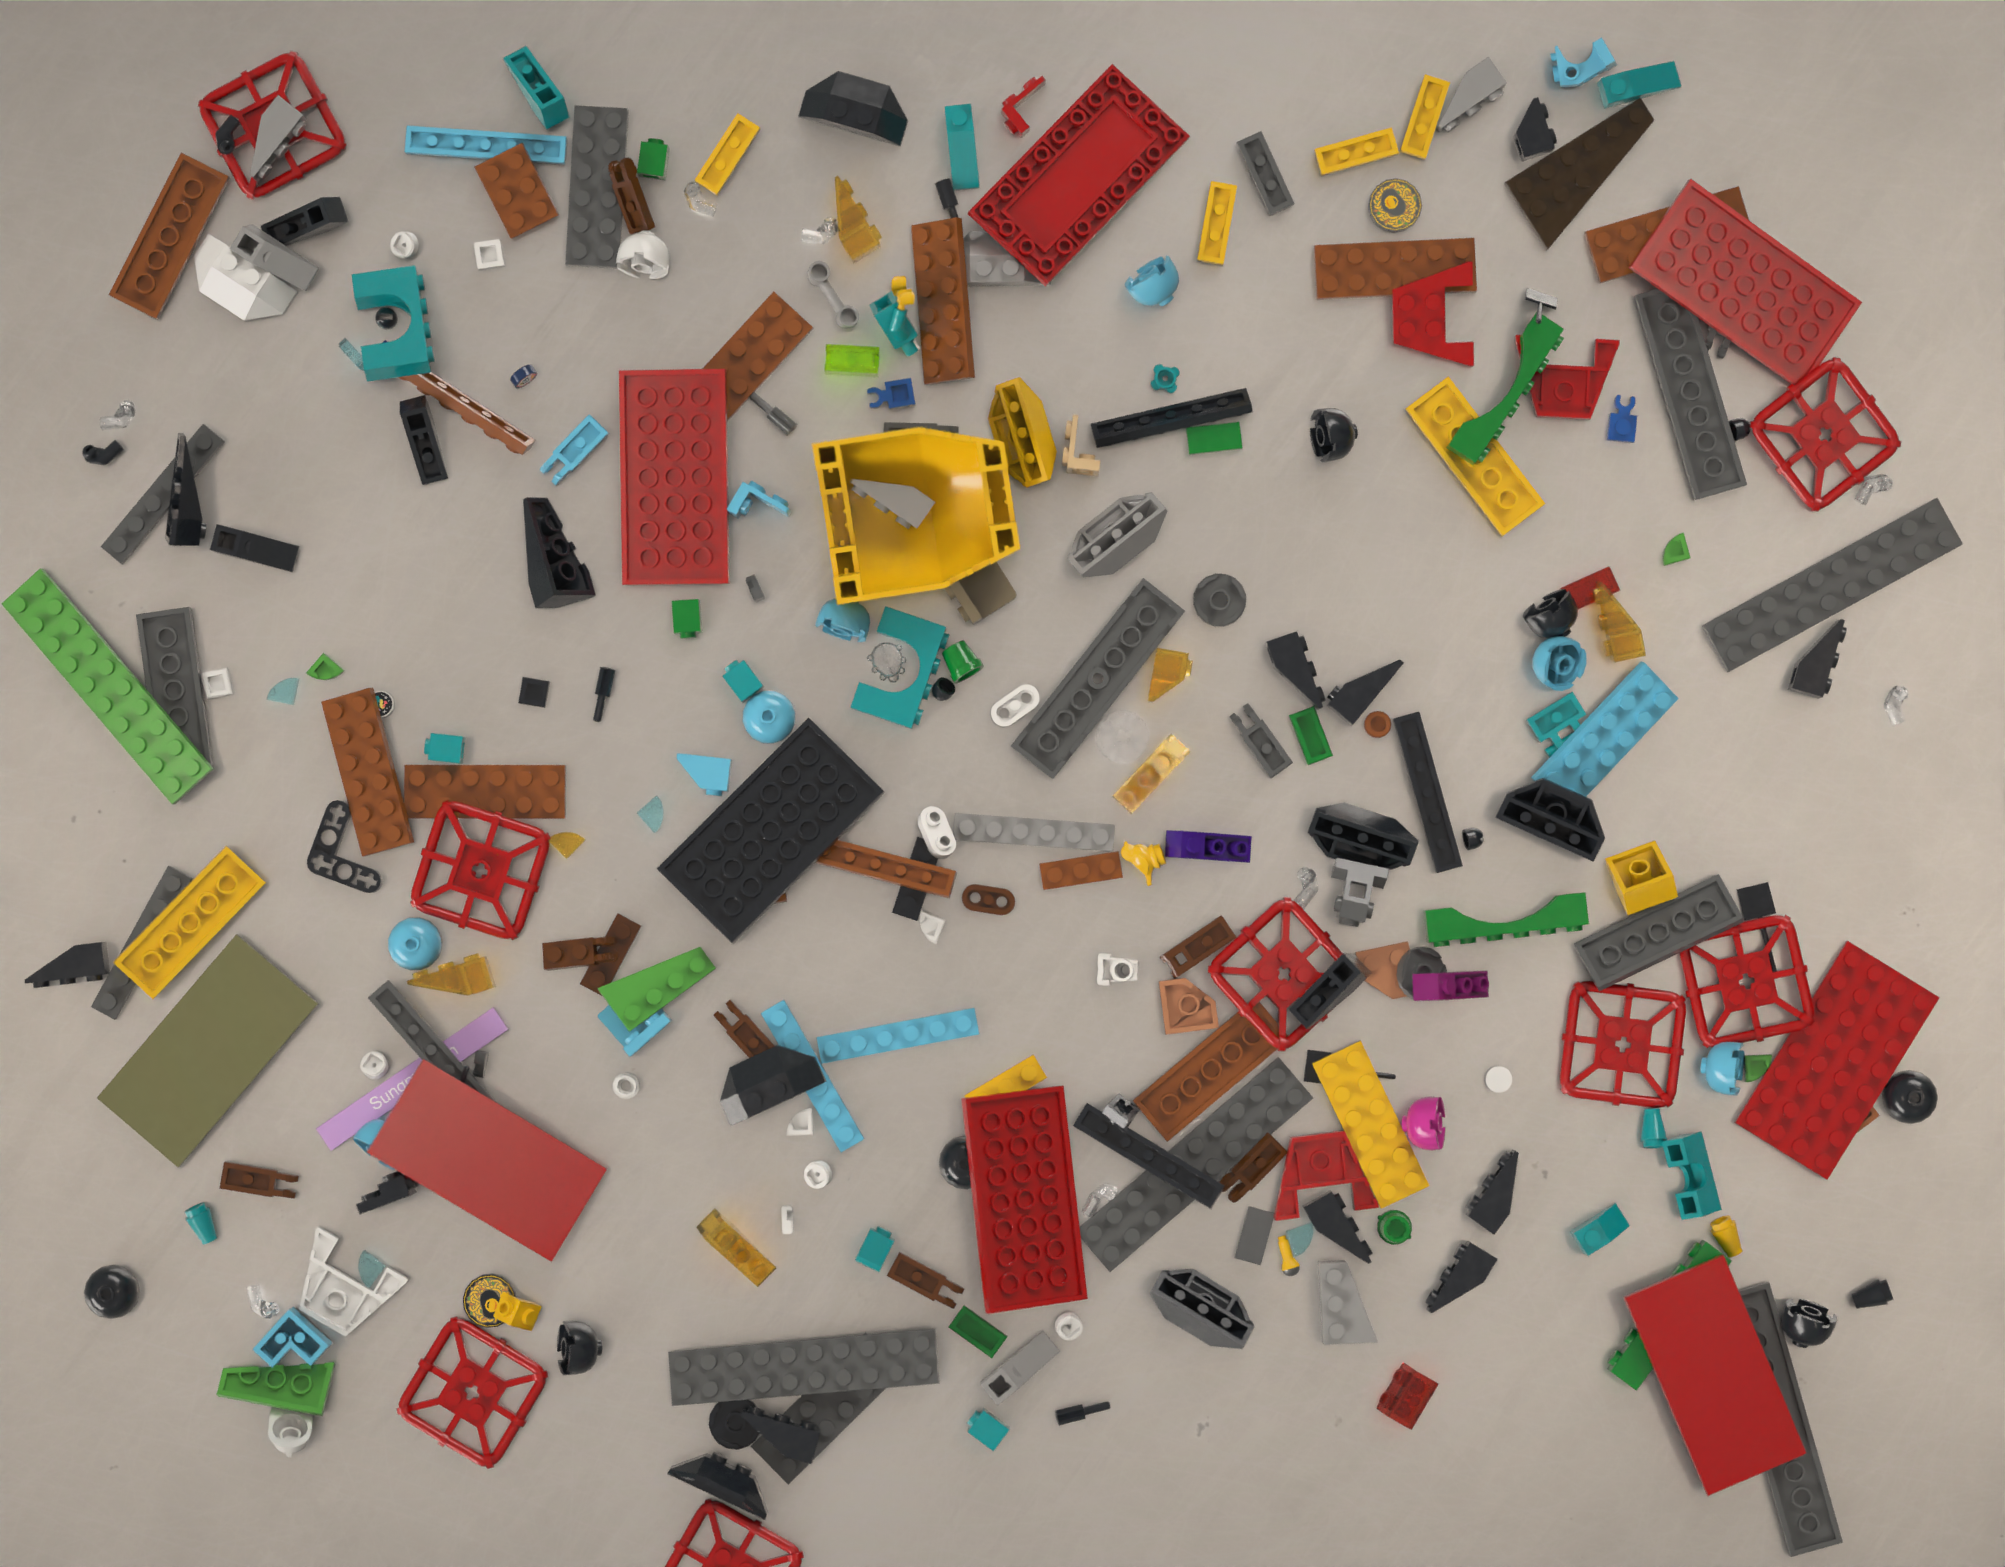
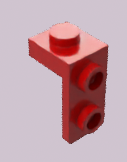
M1043 76L1038 79L1036 77L1031 78L1023 85L1024 91L1017 96L1012 94L1003 101L1004 107L1001 108V114L1006 119L1004 122L1005 126L1013 135L1018 133L1022 138L1030 131V126L1016 111V108L1046 84V79Z

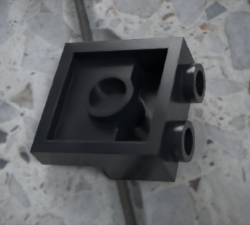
M399 1171L382 1177L384 1182L378 1184L379 1190L361 1196L363 1202L356 1204L358 1212L363 1214L417 1193L415 1187H418L419 1184Z

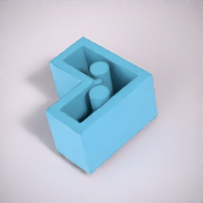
M292 1307L252 1350L272 1368L291 1349L311 1366L333 1342L295 1307Z

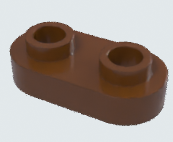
M973 884L965 888L962 894L964 906L972 911L1006 915L1015 906L1014 895L1009 890ZM974 892L979 893L981 896L978 903H973L970 900V895ZM1005 897L1007 899L1006 906L999 907L996 903L997 899Z

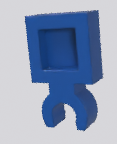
M911 378L885 382L886 390H880L876 387L867 390L868 394L875 393L879 396L877 402L869 403L870 408L873 409L879 408L885 402H888L889 410L915 405Z
M1617 395L1614 399V406L1618 412L1609 414L1607 440L1634 443L1637 416L1630 415V410L1635 406V397L1631 396L1629 405L1623 406L1620 403L1621 395Z

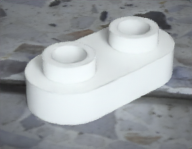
M1029 684L1017 687L993 705L991 710L992 720L1001 727L1012 725L1037 707L1040 699L1038 690ZM1024 693L1031 695L1032 699L1029 703L1022 702L1021 696ZM1001 709L1009 710L1010 715L1008 718L1003 719L1000 717L999 712Z
M934 806L925 808L918 816L919 829L930 854L938 859H946L956 848L954 835L941 809ZM930 816H934L937 822L932 821ZM940 840H944L947 846L942 845Z

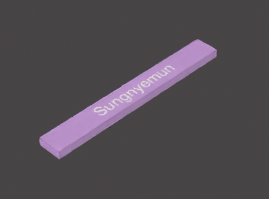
M493 1007L443 1042L462 1062L509 1029ZM418 1058L316 1128L331 1151L353 1137L364 1124L371 1120L379 1119L391 1111L422 1059Z

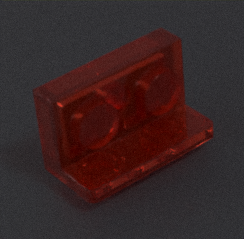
M1402 1363L1400 1368L1394 1373L1393 1380L1386 1392L1381 1395L1376 1408L1387 1417L1412 1430L1439 1384L1409 1365Z

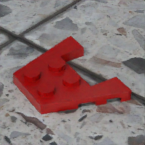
M1466 261L1460 265L1392 289L1394 344L1468 366H1474V342H1446L1445 287L1473 286L1472 261Z
M1515 335V344H1516L1517 351H1518L1519 358H1520V354H1521L1520 336H1521V335ZM1595 339L1593 367L1547 364L1541 374L1536 371L1531 379L1535 383L1529 391L1536 417L1590 420L1620 345V340Z
M1345 1131L1290 1137L1274 1220L1300 1218L1297 1190L1350 1183L1353 1210L1379 1208L1378 1202L1370 1189L1368 1180L1364 1176Z

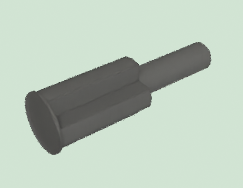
M756 393L750 395V399L768 414L767 418L787 436L794 431L797 423L778 407L772 408Z

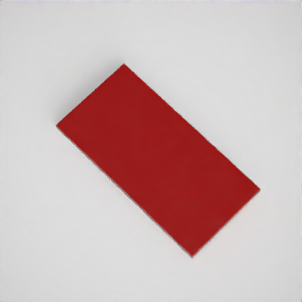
M1112 64L968 211V215L1046 287L1177 152L1190 136Z
M422 1059L366 1151L551 1262L607 1170Z
M1719 1255L1624 1296V1300L1707 1496L1807 1454L1724 1255Z

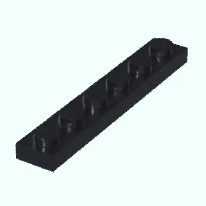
M1242 388L1091 423V429L1096 448L1173 430L1189 428L1199 424L1215 422L1225 418L1251 413L1253 410L1247 388Z
M1420 712L1394 718L1393 722L1435 871L1440 873L1463 866Z
M1086 1103L1073 1125L1075 1128L1209 1209H1212L1225 1187L1130 1128L1125 1127L1123 1129L1119 1125L1113 1124L1106 1115Z

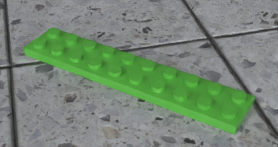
M40 568L2 603L3 607L171 804H176L214 770L44 569Z

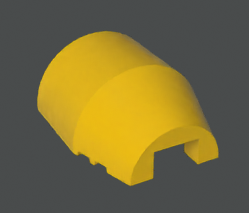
M916 427L812 443L829 541L837 605L946 588L952 583L1020 549L1003 441ZM852 478L913 486L935 501V503L918 528H914L911 525L907 529L896 521L898 516L889 510L886 514L875 507L874 503L876 500L867 495L864 499L851 490L854 485L849 481Z

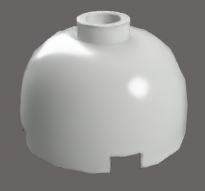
M640 231V233L628 236L620 244L616 259L617 268L623 273L640 278L639 272L651 274L649 279L663 278L668 273L670 253L666 244L655 236L653 232Z

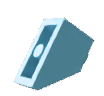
M677 753V760L701 789H706V795L722 796V791H729L731 759Z

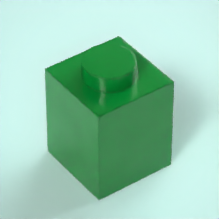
M648 138V142L641 141L637 168L639 177L665 181L670 149L668 145L664 144L663 140Z
M700 600L672 601L674 633L680 634V639L696 638V633H702Z

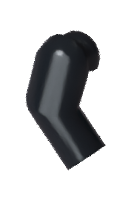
M232 115L226 119L215 135L217 148L220 153L225 155L231 154L234 151L233 132L241 124Z

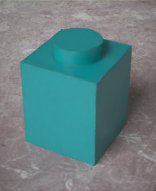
M735 660L724 669L726 673L723 675V678L742 703L764 688L744 660L740 663L738 660Z
M431 733L430 739L426 738L424 754H427L428 760L463 764L466 737Z
M985 1408L980 1413L976 1410L967 1421V1424L970 1425L968 1433L992 1451L996 1449L1009 1431L1008 1425Z

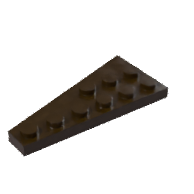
M1641 98L1504 183L1546 251L1654 122L1653 116Z

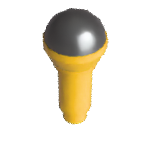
M1286 1235L1278 1237V1245L1283 1259L1281 1270L1286 1276H1294L1299 1272L1300 1265L1293 1258Z

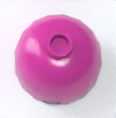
M1420 1098L1409 1107L1407 1116L1402 1117L1403 1132H1407L1409 1140L1421 1149L1440 1150L1443 1148L1446 1127L1442 1128V1117L1445 1118L1442 1098Z

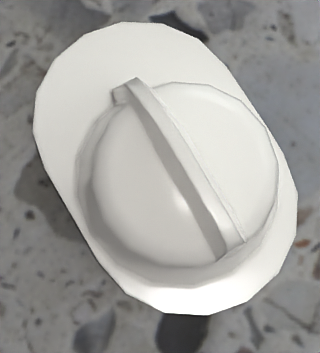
M272 1407L269 1415V1440L279 1451L286 1453L287 1457L291 1458L292 1453L299 1452L306 1446L312 1432L313 1414Z

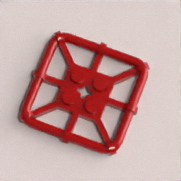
M294 51L281 54L249 72L247 70L241 72L240 77L208 93L198 103L201 117L216 145L215 135L219 126L211 111L227 116L232 115L241 122L246 134L234 140V150L248 142H251L255 150L261 116L274 99L279 95L292 105L286 92L293 69L296 67L312 98L294 108L304 113L313 107H317L334 139L305 131V129L298 137L294 136L288 145L292 146L303 139H308L331 146V148L300 165H297L288 149L284 156L291 169L258 186L259 180L257 182L252 177L250 183L247 181L233 153L225 155L217 149L219 157L224 158L239 188L249 199L254 200L255 197L264 196L296 178L297 180L304 178L303 175L332 160L342 150L345 151L347 145L344 143L343 132L326 102L328 99L325 93H321L306 63ZM285 65L278 90L261 98L253 81ZM246 85L255 100V103L240 111L214 103Z
M1832 357L1831 360L1822 363L1795 385H1789L1785 393L1760 411L1754 420L1750 422V428H1752L1756 440L1776 465L1775 470L1779 475L1782 474L1802 502L1810 507L1811 511L1817 512L1829 506L1854 485H1860L1864 482V478L1892 457L1897 448L1901 447V441H1899L1896 430L1876 405L1875 397L1872 394H1868L1851 369L1837 357ZM1829 372L1825 400L1814 409H1811L1801 393ZM1838 373L1842 375L1860 400L1858 404L1845 414L1834 401ZM1793 399L1805 414L1792 426L1764 423ZM1866 408L1888 439L1860 436L1849 420ZM1821 428L1825 430L1830 429L1831 438L1828 441L1826 439L1820 440ZM1763 430L1790 433L1800 449L1784 460ZM1859 442L1887 446L1858 470L1845 455L1847 451ZM1804 455L1808 457L1815 467L1812 496L1790 468ZM1838 459L1850 476L1821 497L1824 470Z
M446 800L442 802V806L436 813L426 847L422 848L421 855L423 856L411 890L410 904L412 908L416 907L417 910L425 914L458 924L459 928L465 929V927L498 938H511V940L518 938V934L521 933L525 925L535 892L538 893L540 886L538 882L549 852V839L551 837L538 827L502 816L501 812L496 811L493 813L462 802ZM455 812L492 823L486 842L483 843L468 838ZM447 816L461 841L456 858L436 852ZM498 826L535 838L512 851L492 846ZM539 845L528 881L507 875L512 858ZM433 859L453 866L446 884L422 895ZM480 863L484 864V868L488 870L487 875L482 874L481 878L476 877V871L473 870V866H478ZM504 883L525 889L514 924L511 923L499 900ZM450 889L468 895L462 914L426 903V901ZM478 898L493 903L505 928L469 917L474 899Z
M1283 897L1282 900L1270 906L1249 927H1243L1240 930L1241 934L1214 958L1211 966H1208V973L1211 974L1214 983L1238 1008L1239 1015L1241 1017L1245 1016L1265 1040L1277 1048V1051H1285L1287 1048L1292 1047L1320 1021L1324 1022L1328 1018L1326 1014L1309 1029H1306L1301 1024L1286 1037L1287 1008L1298 997L1300 999L1305 991L1324 974L1318 972L1306 958L1320 945L1324 947L1335 961L1343 954L1329 938L1330 934L1327 931L1323 932L1304 909L1291 900V897ZM1290 911L1316 939L1302 953L1289 940ZM1281 912V940L1268 951L1257 939L1256 934ZM1247 942L1262 956L1251 968L1222 966ZM1280 967L1282 969L1287 968L1290 971L1288 974L1290 979L1288 981L1285 978L1282 980L1278 978L1280 974L1278 969ZM1222 974L1249 976L1261 991L1246 1003ZM1265 996L1278 1008L1277 1036L1252 1009Z
M1772 915L1744 921L1707 939L1712 940L1732 935L1737 954L1734 957L1719 960L1697 945L1680 952L1688 989L1685 991L1686 997L1690 998L1697 1033L1703 1042L1702 1045L1706 1048L1709 1046L1713 1047L1721 1042L1744 1043L1753 1040L1762 1042L1764 1038L1800 1031L1813 1025L1815 1021L1813 1019L1814 1006L1806 976L1808 968L1803 963L1797 932L1794 924L1790 921L1791 917L1787 915ZM1778 926L1762 951L1744 954L1740 933ZM1783 930H1785L1793 968L1772 972L1768 954ZM1690 950L1715 966L1719 984L1698 988ZM1743 974H1748L1749 978H1754V983H1751L1750 989H1746L1744 985L1739 984V980L1743 979ZM1792 975L1796 976L1803 1012L1778 997L1774 979ZM1721 991L1725 1009L1709 1033L1700 995ZM1774 1003L1799 1020L1761 1028L1756 1007ZM1749 1009L1753 1030L1715 1037L1731 1012Z
M1577 981L1573 985L1574 988L1569 997L1565 1034L1562 1033L1564 1045L1560 1069L1561 1092L1575 1098L1612 1102L1614 1106L1628 1104L1651 1108H1663L1665 1106L1669 1108L1673 1104L1672 1101L1677 1092L1681 1055L1684 1056V1049H1682L1686 1019V999L1684 996H1679L1671 991L1634 987L1632 983H1627L1626 985L1614 984L1598 991L1593 981H1583L1581 983ZM1587 992L1624 996L1622 1017L1604 1015ZM1580 997L1598 1018L1596 1038L1576 1035ZM1633 997L1670 1002L1648 1020L1630 1018ZM1676 1009L1671 1047L1650 1045L1653 1025ZM1622 1037H1626V1042L1630 1043V1047L1625 1048L1624 1052H1620V1047L1615 1046L1616 1041H1621ZM1575 1042L1595 1044L1593 1063L1570 1080ZM1649 1051L1670 1054L1666 1092L1662 1090L1647 1070ZM1598 1068L1615 1070L1613 1092L1575 1087ZM1623 1072L1641 1074L1658 1097L1621 1093Z
M457 1316L452 1317L441 1329L425 1358H421L418 1362L419 1368L400 1398L399 1407L396 1408L397 1414L401 1415L410 1425L439 1441L438 1445L442 1447L447 1446L477 1465L487 1469L494 1468V1464L498 1463L503 1457L520 1427H524L527 1421L525 1419L544 1389L548 1373L537 1362L507 1345L506 1340L495 1338L467 1320L458 1319ZM462 1330L494 1349L484 1367L468 1358ZM453 1332L460 1362L451 1375L433 1363ZM501 1353L533 1374L505 1380L490 1370ZM428 1372H432L447 1381L437 1398L410 1404ZM535 1381L517 1413L498 1403L507 1387ZM474 1385L477 1386V1393L480 1394L478 1399L476 1397L472 1399L467 1398L466 1387L472 1388ZM441 1405L455 1415L445 1432L413 1414L412 1411ZM493 1410L511 1420V1423L494 1451L491 1452L485 1423ZM461 1418L477 1427L484 1456L451 1437Z
M711 1498L705 1500V1503L697 1509L680 1541L675 1542L673 1546L675 1549L665 1567H677L684 1554L702 1563V1567H772L786 1562H791L789 1567H800L804 1555L803 1551H799L798 1547L792 1542L762 1526L761 1521L757 1519L753 1521L722 1502L712 1501ZM716 1512L749 1530L740 1548L723 1539ZM708 1514L716 1542L706 1557L689 1547ZM756 1534L788 1554L760 1561L745 1551Z

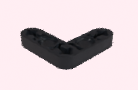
M332 801L328 804L307 858V866L314 874L366 893H374L381 888L383 882L382 876L378 871L336 856L351 813L346 802ZM342 805V811L345 812V816L339 817L336 823L342 825L340 830L335 826L326 825L327 820L330 822L334 821L335 814L332 813V809ZM326 830H332L336 834V841L332 845H326L322 841V834ZM323 855V861L329 864L333 863V859L337 860L332 868V875H328L329 868L320 867L317 870L313 859ZM342 864H347L352 868V875L345 880L341 879L337 873L339 866ZM358 868L362 869L359 875L369 877L372 873L374 875L373 879L377 881L376 885H371L368 889L364 881L357 880V885L353 884L352 882L357 877Z

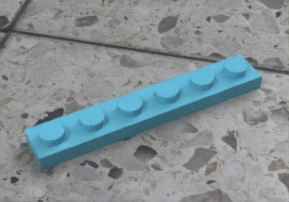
M407 126L405 153L491 159L523 143L532 162L565 165L567 137Z
M785 1000L762 1012V1017L780 1046L816 1057L826 1082L806 1091L840 1152L864 1139L863 1135Z
M975 1008L816 1038L821 1064L979 1035Z

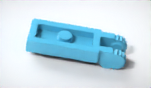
M589 414L552 452L553 455L542 465L540 471L543 474L549 472L559 459L565 466L555 474L551 481L555 485L559 484L570 471L573 472L609 433Z

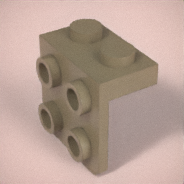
M997 562L989 564L944 588L951 600L956 597L961 607L957 610L964 621L970 620L973 625L1016 598L1015 590Z

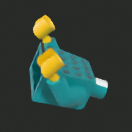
M895 276L891 281L892 291L869 304L893 347L895 349L901 347L906 356H911L920 349L914 339L918 334L907 316V309H905V305L914 304V293L912 289H906L905 276Z

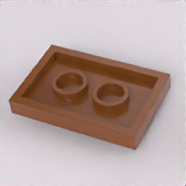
M523 143L474 167L511 239L559 215Z

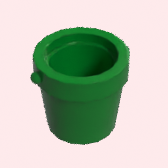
M964 640L951 645L942 652V656L951 673L950 677L955 684L970 678L984 667L981 660L976 657Z
M1389 1210L1378 1216L1377 1231L1386 1243L1398 1245L1407 1239H1411L1412 1223L1404 1212Z

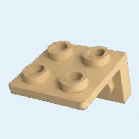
M1073 414L1072 421L1067 420L1065 439L1070 440L1069 447H1064L1062 466H1067L1066 473L1098 477L1100 460H1095V455L1079 454V458L1074 457L1078 415Z

